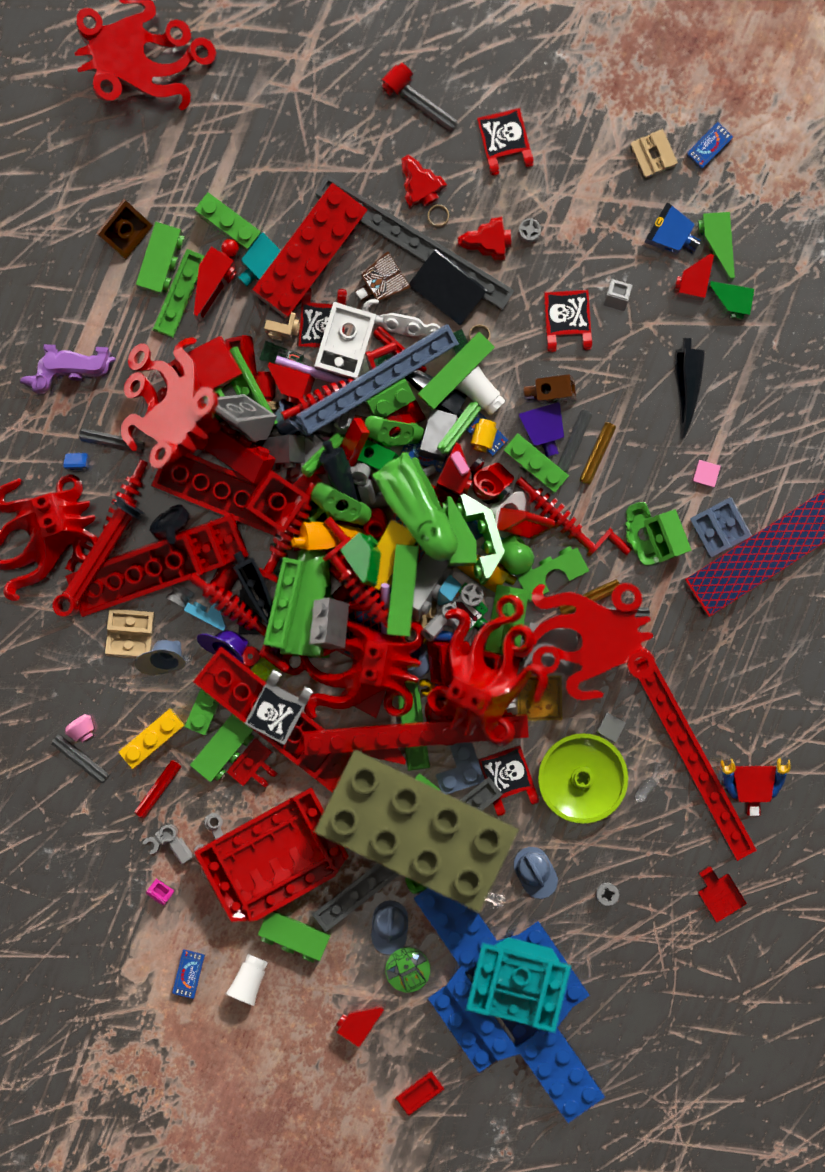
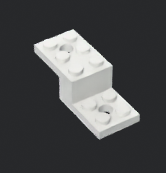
M333 302L314 367L346 379L353 378L355 380L360 377L365 352L377 315ZM347 324L355 327V333L351 336H346L342 332L343 327ZM315 378L311 390L312 396L314 397L316 389H319L322 393L321 387L327 385L330 389V382ZM349 411L341 415L340 418L347 421Z

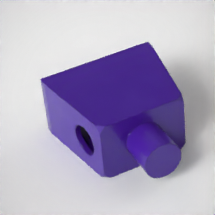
M557 402L520 413L518 419L530 443L535 448L543 446L547 458L558 455L556 442L564 439L560 403Z

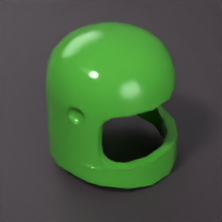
M510 535L502 540L505 552L499 563L512 574L520 575L527 572L534 563L532 549L525 545L524 541L517 535Z

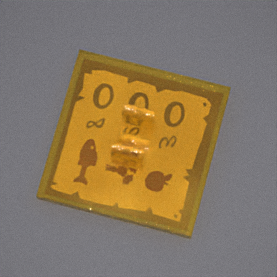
M562 675L548 676L547 687L538 703H534L533 700L539 682L538 677H531L517 696L518 714H527L528 721L563 720Z

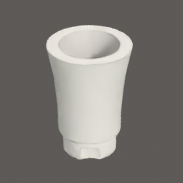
M479 366L456 386L470 399L477 402L482 410L485 409L489 415H492L505 402L499 395L500 392L485 377Z
M247 954L245 962L242 963L237 976L226 994L255 1006L257 993L266 972L263 970H265L268 962Z

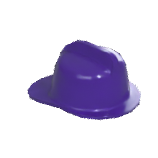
M226 630L218 633L216 636L209 634H199L197 636V642L206 651L215 654L222 647L241 663L244 662L242 654L248 646V641L236 632Z

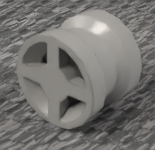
M526 219L520 224L518 235L525 243L536 242L541 233V226L534 219Z
M467 584L461 592V599L467 606H477L481 603L484 593L479 585Z
M174 584L172 593L168 594L166 598L185 608L188 599L194 593L179 584Z
M603 883L597 888L596 897L603 905L611 906L618 901L619 891L613 884Z

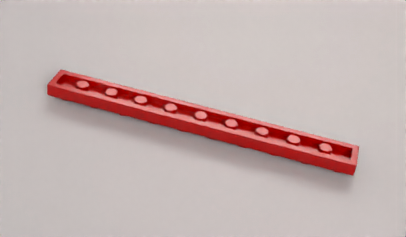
M640 658L635 661V667L639 671H644L648 667V662L645 658ZM656 665L655 671L650 677L646 679L638 678L733 856L738 861L757 851Z
M527 714L502 716L514 726L515 735L513 739L529 737ZM453 720L303 732L305 755L489 740L485 737L480 726L472 735L464 736L468 720H464L454 730L449 729ZM497 725L494 728V735L497 738L505 736L506 728L503 725Z

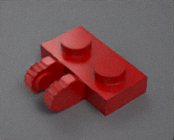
M257 738L250 743L227 770V773L242 786L253 777L265 788L269 784L263 777L256 774V771L263 767L270 776L275 777L278 774L265 763L273 752Z

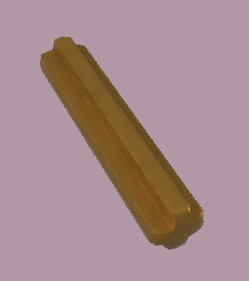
M609 422L604 424L580 477L582 483L591 484L616 429L614 424Z
M615 579L582 596L597 602L610 596L614 588L620 583ZM559 606L562 615L576 611L575 606Z

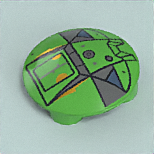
M406 947L395 951L386 963V977L389 983L398 991L406 993L415 992L421 989L429 979V961L421 951L415 948Z

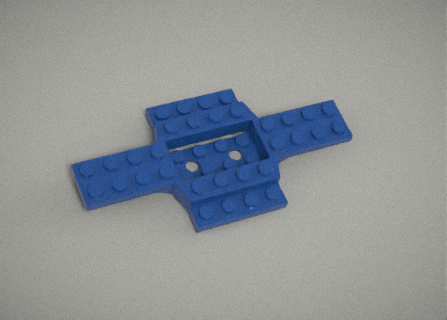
M430 888L414 897L415 902L460 965L447 985L432 994L428 999L477 1071L480 1073L498 1060L521 1054L568 1123L605 1098L558 1029L571 1009L590 996L573 970L570 969L555 1032L501 1018L515 1038L514 1044L495 1016L466 1010L473 984L466 974L471 975L474 979L482 944L496 945L506 938L497 940L477 911ZM539 921L520 934L510 936V938L552 948L559 961L568 964Z

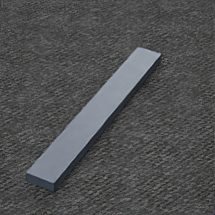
M446 324L296 416L306 434L310 435L457 346L459 343L450 326Z

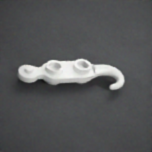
M375 299L368 300L364 303L362 310L370 312L369 307L373 304H378L379 301ZM396 313L377 315L374 323L386 331L411 337H417L421 334L428 336L440 328L438 324L431 323L425 325L416 317Z

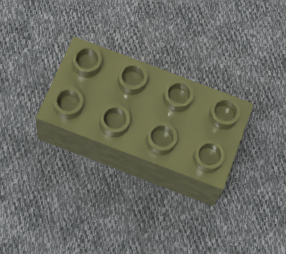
M354 750L315 830L317 834L477 912H480L519 829L357 750Z

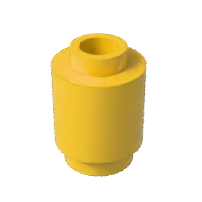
M479 419V422L475 425L470 443L474 446V450L482 453L492 450L497 432V423L487 419Z

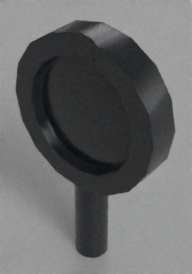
M174 505L164 513H161L152 522L149 531L156 539L167 538L169 544H174L176 542L175 532L186 522L189 513L183 505Z

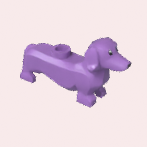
M44 344L46 354L38 362L37 375L24 376L21 378L20 383L30 386L36 394H45L50 389L52 380L56 376H69L70 380H82V377H98L105 375L109 364L116 361L115 357H110L108 347H96L97 355L88 357L67 350L58 352L56 345Z

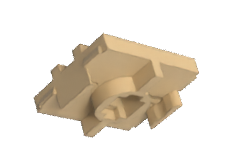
M663 129L630 143L645 178L673 168L678 164ZM656 149L659 157L652 159L649 151Z

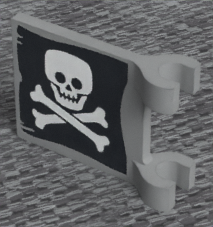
M273 670L245 724L285 745L313 690L305 686L300 697H296L276 686L281 673Z

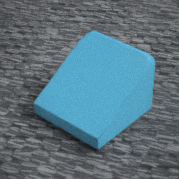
M451 575L447 577L439 589L437 601L439 606L451 602L461 588V584Z

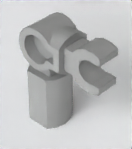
M338 417L335 421H331L313 433L328 437L335 433L345 436L352 419L349 418L348 421H344Z
M359 463L351 467L353 481L356 483L361 502L366 505H373L376 502V496L372 482L368 479L371 469L368 465Z
M448 603L441 607L437 615L422 629L421 634L428 641H433L447 625L449 627L452 626L455 632L459 621L457 619L445 618L446 612L456 608L453 604Z
M172 824L163 826L155 833V837H148L143 841L144 845L148 842L154 843V849L149 852L150 854L156 853L160 849L161 844L166 845L170 843L169 847L182 865L194 857L183 839L178 838V829Z

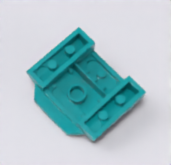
M507 937L496 945L483 943L466 1010L493 1015L555 1032L571 965L561 963L552 948Z

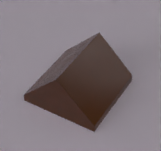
M123 199L96 234L102 242L124 259H127L153 225L130 203Z

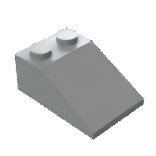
M245 394L218 397V406L215 413L227 422L230 428L245 434L246 439L253 442L268 439L277 418L275 414ZM208 398L204 401L206 405L208 404Z

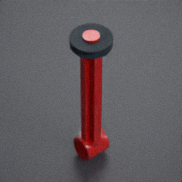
M115 496L117 501L112 502L118 508L67 589L53 600L52 608L57 615L72 617L79 612L81 598L132 517L141 519L139 515L144 513L132 502ZM65 600H68L70 603L68 611L63 609V602Z

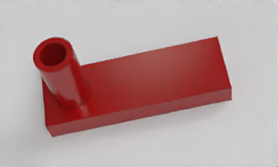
M353 418L340 446L344 449L350 467L355 466L370 434L361 418ZM321 466L314 474H325V471Z

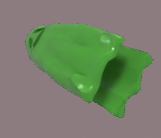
M407 452L401 453L398 458L389 461L372 476L390 508L401 519L426 554L435 560L446 561L456 552L458 546L456 535L438 501L434 488L421 467L419 459L416 457L411 459Z
M302 549L297 555L296 560L305 561L306 566L287 649H280L281 654L303 655L308 658H330V654L324 656V648L310 644L314 600L331 598L330 561L328 559L324 562L322 559L327 555L325 549Z

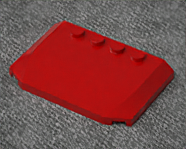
M312 787L193 852L230 922L259 920L334 878L345 860L349 857L344 846L315 832L324 809Z

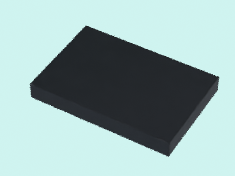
M436 249L409 283L413 289L459 325L464 322L488 291Z

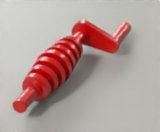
M395 342L373 351L365 352L369 370L376 367L375 359L397 350ZM348 378L347 384L352 382L353 378ZM338 381L339 388L335 382L330 383V389L327 385L322 386V393L319 389H316L314 397L311 393L306 395V402L304 398L299 399L298 405L281 412L283 420L296 416L345 386V381Z
M142 459L139 460L131 477L127 476L125 479L129 482L128 486L122 484L120 487L125 490L124 494L117 491L116 496L137 505V500L133 499L132 496L133 494L140 495L136 488L137 486L141 488L143 486L140 479L148 462ZM109 507L108 511L114 514L116 510ZM106 516L105 520L109 521L111 517ZM84 544L82 546V552L84 548L90 551L92 549V546ZM73 552L65 569L72 572L78 562Z
M522 476L516 482L529 495L530 499L528 501L530 503L534 500L537 502L534 506L536 511L542 507L543 511L540 515L543 517L548 512L550 514L548 518L556 520L553 528L557 529L562 525L563 528L560 530V533L564 534L568 531L570 534L567 538L570 540L576 538L589 550L586 553L589 557L607 538L626 556L631 552L632 549L611 528L594 544L581 532L582 525L580 523L577 526L574 525L577 520L575 517H572L570 521L567 519L571 514L569 510L564 514L561 513V510L565 507L564 504L561 503L555 508L554 505L558 501L556 498L549 502L547 500L551 496L549 493L542 496L543 489H535Z
M310 482L305 491L308 498L283 533L277 529L276 533L281 538L274 536L273 542L277 545L270 546L272 555L265 568H259L262 576L276 583L279 577L272 572L279 559L287 556L288 553L284 549H292V545L288 542H291L292 538H297L293 533L300 535V529L297 525L301 527V524L304 522L301 518L308 519L309 517L305 510H312L313 506L310 505L311 492L316 486L314 482Z
M330 516L324 523L341 543L322 559L324 562L329 559L341 573L339 578L341 582L346 579L348 582L344 586L346 590L352 586L354 590L349 593L351 597L356 593L359 595L354 601L356 605L363 600L365 604L360 608L364 611L369 607L371 611L367 615L371 617L375 614L377 617L374 621L376 623L380 621L388 628L389 609L387 608L385 611L382 609L385 605L384 601H381L379 604L376 602L380 597L379 593L373 597L370 595L375 590V587L371 586L366 590L364 586L367 584L360 583L358 575L354 576L352 574L354 569L347 568L335 554L351 538L343 532Z
M194 573L189 576L188 580L202 590V596L205 599L210 596L208 602L211 605L217 601L215 606L217 611L224 607L221 613L224 617L230 614L229 620L235 621L238 618V625L242 626L246 622L245 629L250 630L254 628L265 637L267 627L259 622V615L257 613L251 616L253 610L250 607L244 610L246 603L243 600L238 603L239 596L234 595L231 598L232 592L227 590L222 594L225 588L219 586L215 589L217 585L215 582L207 583ZM263 645L259 656L265 658L285 673L290 666L269 651L270 646Z

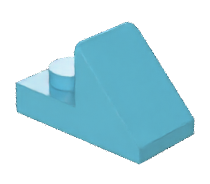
M196 601L193 605L187 603L184 609L185 612L222 631L227 629L224 617L221 614L222 610L217 611L215 609L217 601L211 605L208 613L205 612L206 607Z

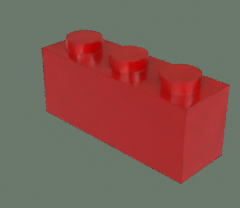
M229 424L221 426L217 433H211L204 450L252 483H259L268 469H272L276 458L269 454L270 451L246 439L245 435H241L237 430L230 428Z

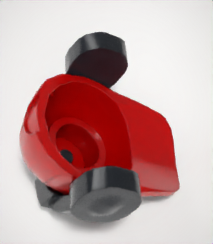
M481 457L478 458L469 468L472 473L471 480L473 481L472 489L474 494L487 504L505 501L513 492L510 484L513 482L514 476L500 463H494L483 468L485 461Z

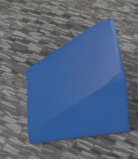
M66 454L63 467L67 471L87 470L88 454Z

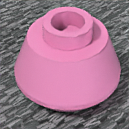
M84 714L65 727V734L76 742L80 740L83 743L93 736L91 732L94 730L91 716Z

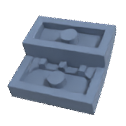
M732 497L690 518L710 557L752 536Z

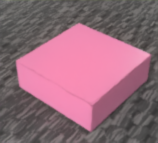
M457 451L451 454V459L461 476L469 473V467L460 452Z
M699 460L693 482L714 488L721 466Z

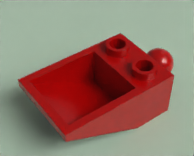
M227 239L222 243V252L211 246L199 264L194 316L199 323L202 322L227 282L231 283L237 275L235 262L229 258L235 256L239 251V245L233 239Z
M218 336L187 352L195 363L200 388L208 387L212 390L219 387L222 388L243 374L222 336ZM177 359L168 363L179 377L184 375L183 367ZM160 372L162 378L164 379V381H165V383H166V385H167L166 378H165L164 375ZM167 386L160 388L157 392L160 402L164 400L167 394Z

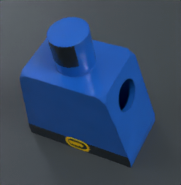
M667 202L649 232L645 243L678 254L683 246L695 252L701 240L690 234L695 224Z

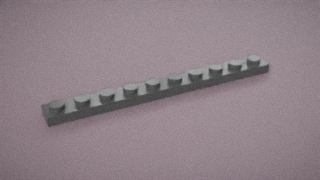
M326 175L315 192L317 196L321 197L329 185L334 183L368 209L359 222L424 262L435 249L488 290L482 297L483 299L501 310L505 308L515 290L336 179Z
M488 777L462 797L460 801L482 811L503 794L491 778ZM377 863L312 915L324 931L327 932L400 874Z

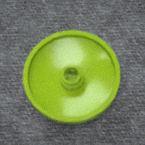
M574 734L560 739L546 752L539 767L538 784L545 803L555 814L575 823H592L606 818L621 804L627 791L628 771L621 753L612 743L593 734Z

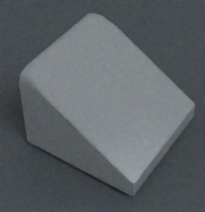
M611 279L604 305L625 311L632 285Z
M606 712L596 733L616 743L626 723Z

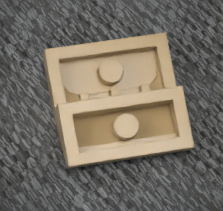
M109 609L105 656L136 659L139 655L151 651L154 612Z

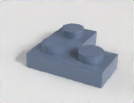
M472 742L458 743L450 746L457 768L436 774L441 792L450 794L482 783L484 777Z

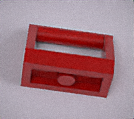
M500 508L497 522L499 531L526 539H533L555 526L553 519L523 510Z

